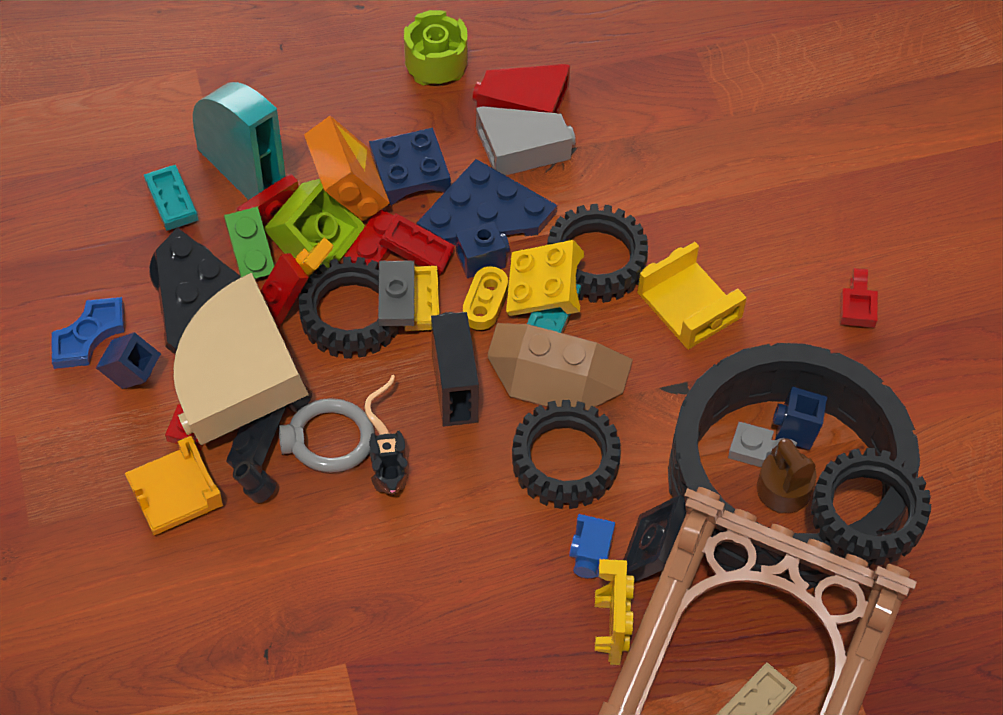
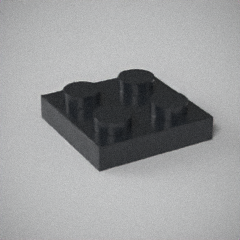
M681 494L639 515L623 559L627 561V575L634 576V582L648 578L650 575L664 569L686 516L685 497Z

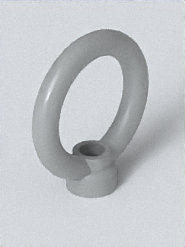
M320 399L307 404L297 411L290 424L279 425L281 454L293 453L304 465L318 471H345L357 466L369 455V441L371 434L375 433L374 427L365 412L357 405L341 399ZM319 414H343L357 424L360 430V441L357 447L347 455L336 458L322 457L311 452L305 446L303 433L305 424Z

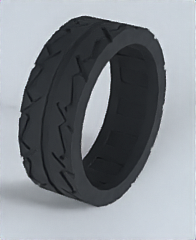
M776 343L772 346L766 344L746 348L720 360L717 365L714 364L696 380L685 397L679 412L668 465L669 493L674 498L680 494L684 496L687 488L697 492L698 487H703L719 494L710 483L701 464L698 449L699 441L712 425L728 413L752 404L768 401L785 402L792 387L827 396L825 413L836 417L851 428L868 448H875V456H880L882 450L891 452L889 460L895 461L897 456L905 459V469L913 465L919 471L920 454L918 438L912 432L915 428L904 404L889 386L882 384L884 381L863 364L840 353H830L831 350L803 343ZM882 482V500L878 506L862 519L848 526L864 534L876 536L893 534L897 532L906 512L907 505L905 500L893 487ZM720 495L719 501L725 503V510L734 513L735 508L729 505ZM714 528L711 537H714L715 535L723 531ZM794 533L793 538L808 543L809 539H814L830 546L831 542L830 540L823 542L819 533ZM722 542L716 547L714 558L724 570L729 572L744 567L748 562V553L740 545H735L732 542ZM753 544L757 558L755 567L751 571L761 572V565H776L784 559V556ZM840 548L836 553L830 550V553L843 558L844 550ZM873 559L868 561L869 567L874 563ZM799 563L798 565L800 576L810 585L808 589H815L820 581L831 576ZM788 571L779 576L790 581ZM754 583V584H758V585H762V586L774 588V587H771V586H768V585H763V584H759V583Z

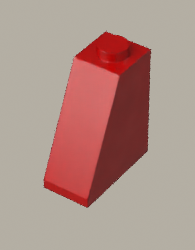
M556 64L486 70L482 82L475 84L472 99L477 101V108L483 106L558 114L569 87L570 65Z

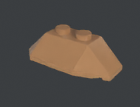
M497 323L487 355L511 398L547 407V403L551 401H556L557 407H561L562 400H570V407H576L577 401L585 403V410L587 411L591 406L596 408L624 393L633 359L597 342L529 324Z

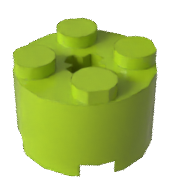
M429 10L417 14L415 21L404 28L405 66L409 73L414 76L415 82L421 85L442 84L462 78L467 66V28L460 18L456 21L454 18L446 16V11Z

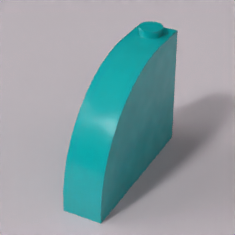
M229 82L195 104L193 108V128L197 150L248 200L286 176L278 111L264 96L247 85Z

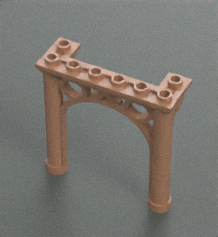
M698 487L696 492L687 488L684 495L686 516L608 703L603 702L598 715H640L679 620L687 607L696 598L710 589L738 582L759 583L780 589L800 600L817 616L829 635L835 657L833 680L819 715H858L901 603L912 593L917 581L909 579L910 572L892 564H887L886 568L878 566L873 571L867 568L869 563L862 558L846 554L844 559L830 553L831 547L825 543L814 539H809L808 543L793 538L794 532L786 527L772 524L771 528L756 523L757 517L741 509H735L734 513L726 511L725 503L719 501L720 495L711 490ZM714 528L723 531L721 533H718L714 537H711ZM722 542H732L735 545H740L748 553V562L741 569L726 572L714 558L716 547ZM753 544L784 556V559L776 565H761V572L751 571L755 567L757 558ZM706 555L707 563L716 575L706 578L690 588L702 557ZM799 563L831 575L819 582L814 590V597L806 591L810 585L800 576ZM788 571L790 581L779 576ZM829 586H839L842 589L849 590L856 599L854 611L845 615H830L822 602L823 591ZM862 589L870 591L867 601H865ZM859 618V623L845 655L844 644L837 625L852 623Z

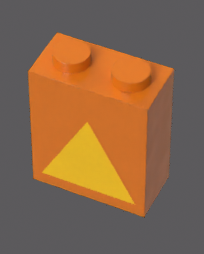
M328 116L304 134L326 193L363 222L390 203L369 148L332 116Z

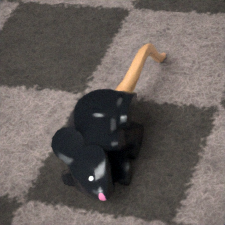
M391 375L388 383L370 394L364 406L365 414L379 432V435L372 433L369 441L370 459L375 473L371 477V481L378 492L395 494L406 486L408 474L405 473L408 462L405 459V440L400 430L395 434L389 433L383 422L373 414L371 402L391 387L395 375Z

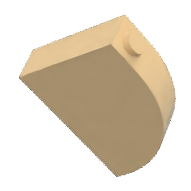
M252 273L220 290L200 308L186 327L176 351L174 384L184 411L178 417L186 434L194 433L201 445L308 395Z

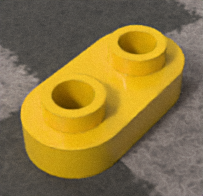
M484 267L475 274L463 304V312H467L470 328L485 330L495 324L508 292V277L500 268ZM487 287H494L496 289L490 290ZM476 314H484L485 316H476Z

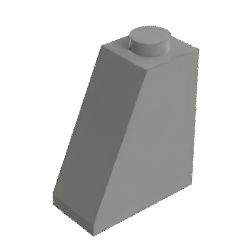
M483 106L476 108L477 133L492 168L498 172L509 175L571 159L572 145L576 143L573 128L566 125L562 114Z

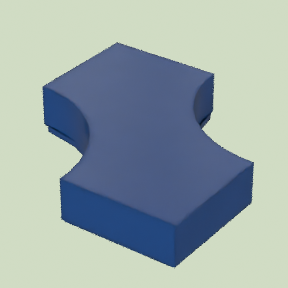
M122 297L87 300L84 311L77 321L66 328L52 332V365L54 369L90 365L93 351L103 340L112 335L124 333V303Z

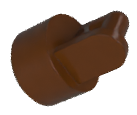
M781 439L778 445L772 449L771 454L766 457L761 466L757 481V492L761 501L770 509L780 513H793L804 508L811 498L817 478L815 463L811 458L800 453L790 439Z

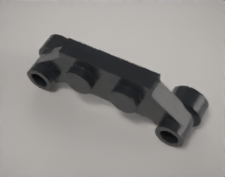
M305 384L308 395L286 405L293 412H297L306 406L312 398V391ZM286 406L241 426L233 440L232 448L226 460L234 469L233 478L243 486L244 493L256 503L266 501L276 488V481L267 472L262 470V464Z

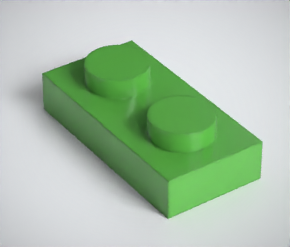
M258 207L224 215L240 276L244 277L250 273L253 274L254 279L269 276L274 268V263Z

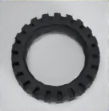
M591 204L590 211H587L584 205L578 206L576 214L571 209L565 212L564 218L560 216L556 220L555 226H552L548 236L547 245L570 241L572 238L583 233L599 232L614 236L629 249V262L625 267L613 273L596 275L583 272L577 268L576 284L581 285V292L578 296V300L581 301L584 295H589V302L596 303L597 296L602 297L603 303L610 302L612 294L617 300L624 297L625 291L629 294L634 290L635 284L639 285L640 273L647 264L648 239L646 234H643V227L640 223L636 225V219L632 215L625 218V211L620 208L615 213H612V206L605 205L603 210H599L598 204Z
M343 257V264H339L337 259L329 261V268L324 264L320 265L317 268V274L313 272L309 276L301 293H299V314L305 335L307 334L308 340L312 344L317 343L318 349L322 352L329 348L331 356L338 357L339 352L343 351L344 358L352 359V352L357 351L358 357L361 358L366 357V349H370L372 354L380 351V344L384 347L389 345L391 337L395 338L398 334V328L401 327L379 326L377 320L362 329L343 330L331 327L318 316L317 306L319 301L328 292L338 287L358 285L368 287L379 294L378 262L371 260L367 266L365 258L357 257L356 263L351 262V257Z
M562 400L561 407H557L556 401H551L547 403L546 410L540 405L534 408L533 415L528 413L523 418V424L519 423L516 428L512 446L513 472L515 478L518 477V483L521 488H527L528 495L533 499L537 495L540 496V503L546 506L550 500L554 501V508L562 509L563 503H569V509L578 508L580 501H582L584 506L592 504L593 497L597 500L603 497L605 489L609 491L614 479H616L621 457L620 438L617 437V429L614 424L609 426V418L605 414L599 417V409L593 406L588 411L585 410V403L577 401L576 407H570V400ZM571 428L584 432L593 438L601 448L602 459L599 467L593 474L580 480L562 481L546 476L535 467L530 453L533 442L541 434L550 430Z
M866 448L863 455H861L859 449H854L850 451L848 457L845 453L837 456L835 462L831 460L826 465L815 486L811 515H814L813 524L815 529L820 528V538L823 542L830 540L831 550L835 553L841 548L844 550L843 558H845L846 554L859 556V558L867 562L873 559L874 565H883L886 558H888L890 563L895 562L900 558L901 554L905 557L911 552L913 547H916L929 521L932 505L929 504L931 495L929 490H925L926 482L923 476L916 478L918 470L913 465L905 469V459L897 456L895 461L889 460L891 454L889 451L882 450L880 456H875V448ZM864 477L880 480L893 487L905 500L908 508V519L904 527L893 534L876 536L861 533L848 526L836 513L833 505L836 489L840 484L850 479Z

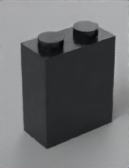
M445 312L440 315L431 316L432 360L442 426L478 423L479 382L467 312Z

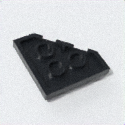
M178 227L156 249L154 254L155 269H157L160 308L161 314H163L165 347L175 355L186 327L200 308L220 290L242 278Z

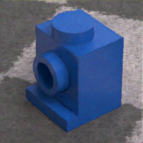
M578 514L576 534L573 536L569 557L576 558L573 570L576 575L583 578H600L599 560H608L615 522Z

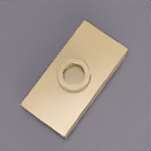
M766 663L717 715H775L795 694L797 687L769 663Z

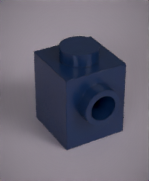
M495 222L456 232V254L467 278L474 277L484 267L505 268L506 253L510 252V246L505 233H499Z
M133 332L111 340L96 369L122 389L137 384L141 385L150 377L161 353Z
M792 387L785 403H778L774 412L772 424L778 425L775 440L780 438L791 439L797 442L796 446L810 450L823 425L827 396Z

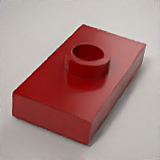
M288 174L238 206L237 212L258 207L262 224H266L299 187L298 180L292 174Z
M395 213L379 242L380 245L407 260L414 261L418 266H437L438 277L455 248V245Z
M291 253L281 254L260 290L278 328L309 278Z

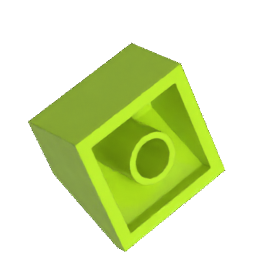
M316 179L302 183L265 226L264 231L285 254L291 253L294 258L303 248L310 251L325 237L334 246L320 265L324 264L329 268V261L333 259L339 261L357 239L365 225L357 216L326 193L321 180Z

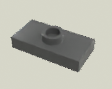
M379 261V326H414V261Z

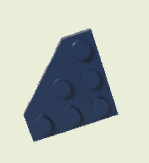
M475 159L422 216L417 225L453 245H456V232L490 222H495L500 234L524 233L525 237L538 235L557 214L558 205Z

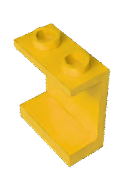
M696 242L685 248L675 249L669 257L657 264L651 263L646 266L640 273L638 294L688 350L741 319L747 299L739 289L726 295L697 264L699 245Z

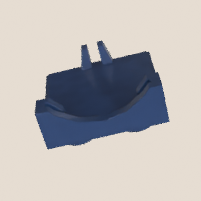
M433 128L369 141V147L378 174L390 202L387 206L393 205L404 196L417 191L435 190L445 193L451 186V177Z

